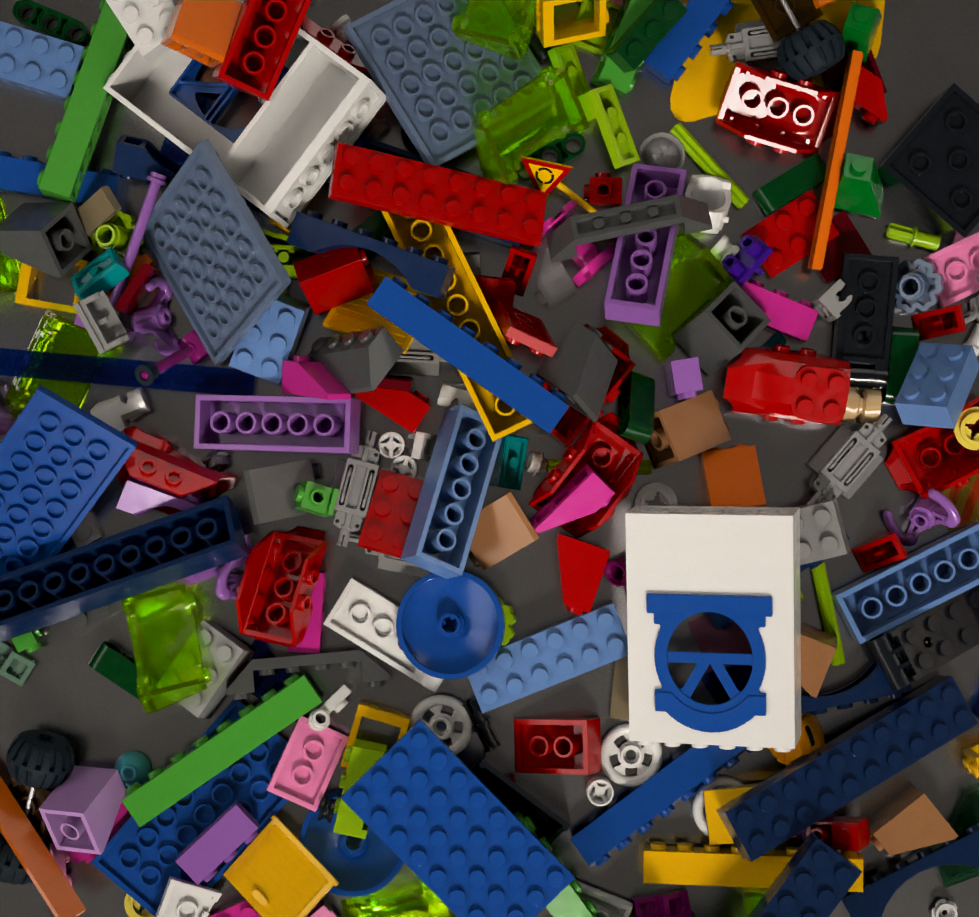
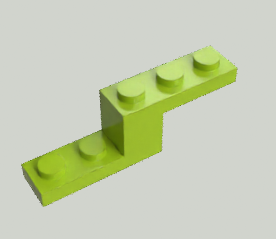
M573 43L547 51L575 127L597 121L615 169L639 161L640 157L612 83L590 90Z

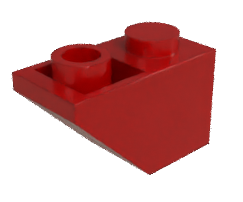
M861 66L853 109L855 108L863 113L861 117L868 123L880 125L888 119L882 80Z
M838 816L823 818L806 828V838L813 832L836 850L860 851L870 844L868 817Z

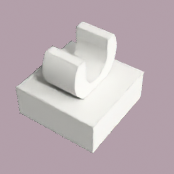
M416 431V434H409L408 438L414 439L413 449L406 448L405 452L411 454V458L430 461L437 435Z

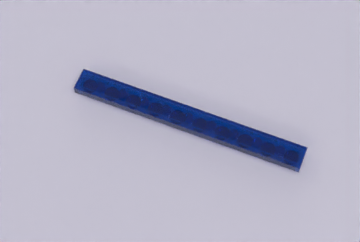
M0 348V375L220 395L253 396L254 375L238 369L175 364L159 373V376L151 385L143 386L135 377L136 367L141 364L147 365L156 362Z

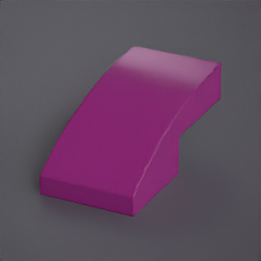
M686 889L631 898L634 917H692L688 891Z

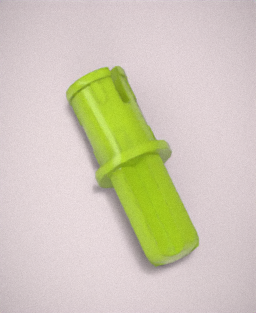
M892 222L889 223L886 230L887 238L907 243L909 247L918 246L936 252L941 242V235L921 231L917 226L911 228Z

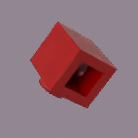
M605 172L595 173V177L589 178V184H584L583 200H588L592 207L597 208L620 207L622 205V177H611V173Z

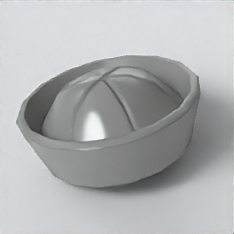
M666 132L653 133L645 138L638 154L640 164L681 169L685 160L684 146L680 140L671 133Z

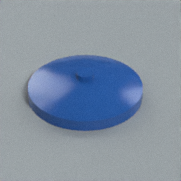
M463 572L462 576L445 579L431 573L418 580L403 597L397 612L396 632L403 653L417 669L435 678L461 679L478 673L494 659L503 642L505 615L496 593L486 582L477 576Z
M343 789L334 791L325 797L329 801L333 800V798H341ZM321 802L316 812L310 810L301 829L300 841L338 880L339 884L336 887L333 886L328 892L347 898L364 897L382 890L397 876L404 862L370 828L368 829L366 839L334 833L337 814L333 813L331 823H327L326 819L318 821Z

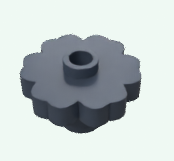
M923 258L916 259L914 262L904 260L900 263L895 297L897 299L896 305L899 309L905 310L908 313L915 312L917 309L927 311L938 303L937 294L944 290V284L942 283L943 275L934 273V263L927 262ZM914 281L918 284V290L913 288Z

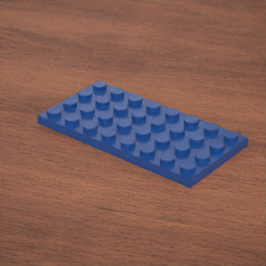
M39 385L0 441V575L56 556L135 450L138 443L42 385Z
M232 700L201 737L206 734L209 738L217 733L215 728L227 719L233 722L240 717L238 712L246 707V705L240 700ZM275 734L141 827L138 826L131 816L109 840L104 852L101 855L97 854L91 863L155 917L170 876L195 883L175 862L177 855L236 800L259 822V827L256 830L258 834L270 822L271 817L276 815L288 801L266 791L287 744V740L280 734ZM194 745L187 752L195 748ZM243 842L236 849L238 853L230 862L226 864L223 861L216 867L218 870L217 874L207 883L203 880L199 885L212 888L250 843L246 845Z
M421 719L341 795V799L457 917H536L575 879V876Z

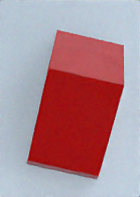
M512 245L501 278L515 280V294L523 296L538 254Z
M961 304L912 315L914 327L919 329V341L966 331Z
M886 531L852 549L864 573L908 557L897 533L894 531Z

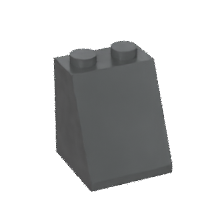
M72 202L23 203L0 223V250L2 254L57 278L63 277L92 250V246Z
M733 281L687 321L673 338L692 358L698 357L699 366L709 376L741 353L771 320L741 287Z
M577 322L558 345L554 356H549L536 373L552 391L555 389L567 398L566 404L595 423L599 418L618 360L611 353L613 350L612 346L605 340L600 339L602 334L591 325L587 328Z
M313 458L243 471L254 525L310 514L294 508L296 501L293 497L296 487L301 485V482L311 481L318 484L317 479H321L319 463H314ZM314 493L313 499L315 502H318L319 494Z

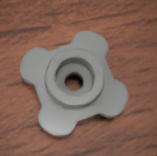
M215 450L207 454L202 463L206 464L207 469L221 472L229 467L231 457L227 455V451Z

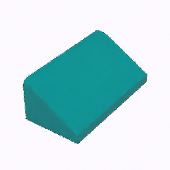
M110 247L70 279L76 296L83 300L103 290L105 293L129 276L130 273L116 250Z
M510 434L502 438L489 482L490 486L514 490L521 489L529 438Z

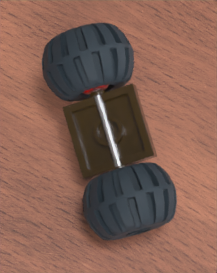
M751 0L774 43L794 32L793 35L781 42L777 48L778 64L780 69L788 74L787 78L795 82L800 81V79H811L837 64L845 56L843 35L835 25L827 20H819L804 28L805 25L823 16L820 8L816 9L812 0Z
M39 729L26 730L18 734L7 749L6 765L11 775L9 790L50 852L48 844L49 831L39 811V807L56 787L69 778L75 765V753L71 743L57 733ZM0 832V881L13 885L32 883L31 878Z

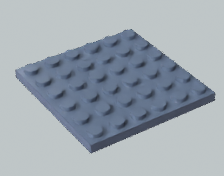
M394 0L343 28V32L375 84L386 95L388 105L422 160L427 164L442 166L559 98L500 0Z
M209 139L200 141L153 207L143 237L145 245L195 329L211 360L216 365L225 361L292 281L275 254L272 245L261 230L259 223L248 208L245 199L238 191L231 175L221 162L217 151L214 150Z

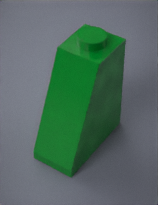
M852 2L843 28V39L845 42V56L843 59L847 60L848 53L852 50L862 51L864 53L862 64H866L882 19L879 9Z
M847 152L843 159L834 208L880 218L884 189L874 158Z

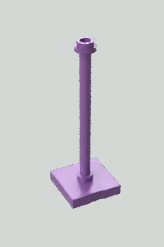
M151 171L150 176L147 175L146 179L150 180V184L123 259V263L129 273H131L161 185L166 186L167 184L165 182L166 176ZM129 276L113 288L110 302L116 313L118 309L115 308V303L124 292ZM77 314L74 324L85 328ZM125 327L131 338L125 343L134 341L136 332L131 328Z

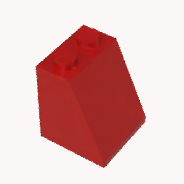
M557 532L555 538L562 602L566 605L567 611L582 616L583 611L587 613L591 611L611 551L607 548Z

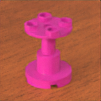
M571 200L560 209L561 212L555 216V219L552 216L547 219L543 224L542 238L551 231H555L579 207V204H575ZM593 242L577 245L578 258H573L572 260L581 270L572 278V281L579 288L604 268L609 260H613L615 253L613 244L603 252Z

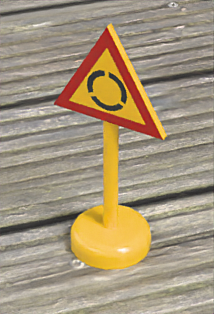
M521 155L523 164L536 190L546 192L548 196L557 187L589 213L598 211L560 182L571 171L573 166Z

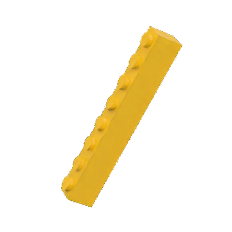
M654 841L650 842V845H646L643 851V883L770 888L800 847H786V850H775L774 848L756 860L749 861L741 857L735 845H731V848H720V845H709L708 843L704 844V847H693L692 843L681 842L677 843V846H666L665 842ZM841 850V854L856 864L862 871L848 892H863V853L853 850Z

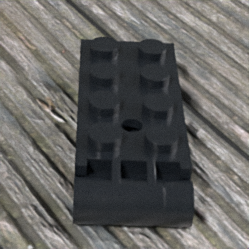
M853 253L841 254L839 279L845 285L841 291H838V296L840 297L838 301H844L849 295H852V301L839 313L841 316L835 320L832 358L850 362V386L885 389L887 386L899 257ZM861 331L866 333L864 340H859L858 334Z
M979 585L867 641L892 691L917 681L979 644Z

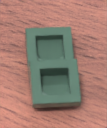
M5 641L0 642V675L22 687L36 662L22 652L18 653L16 648Z

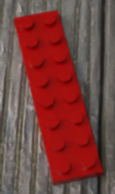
M338 142L335 145L328 198L538 247L542 242L547 193Z

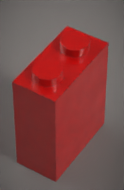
M350 247L334 249L293 263L299 284L315 315L375 292L372 281L377 279L371 264L366 266L369 264V260L364 248L360 250Z

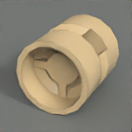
M850 386L843 420L854 421L858 418L861 423L875 424L879 420L881 411V390L864 388L860 392L858 387Z

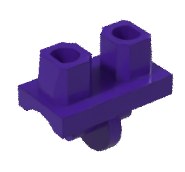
M746 234L740 241L739 246L742 249L735 256L733 254L727 255L721 261L724 267L722 271L740 287L754 272L760 276L764 273L759 267L773 252L755 234L753 236Z

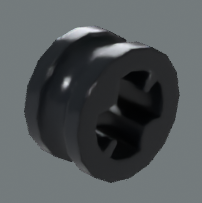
M323 796L318 821L326 819L327 823H331L336 799L333 798V800L329 801L327 797Z

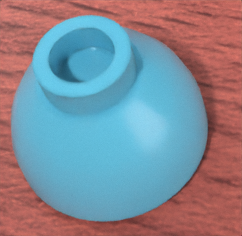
M128 751L118 757L114 769H118L124 786L128 788L137 781L141 785L149 779L147 774L151 772V764L144 754L137 751Z

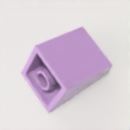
M74 765L69 778L56 787L39 807V811L57 850L98 855L104 852L122 802L121 800L125 794V786L118 769Z

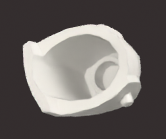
M693 174L687 186L685 197L707 203L713 229L701 231L700 233L718 234L722 230L724 223L729 221L727 215L731 205V181L712 175Z

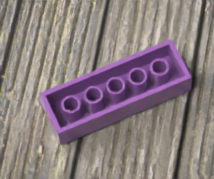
M633 163L625 205L676 194L685 196L687 170ZM679 224L618 237L604 301L605 319L660 327Z
M196 394L194 449L359 454L361 400L354 398L326 400L313 397Z

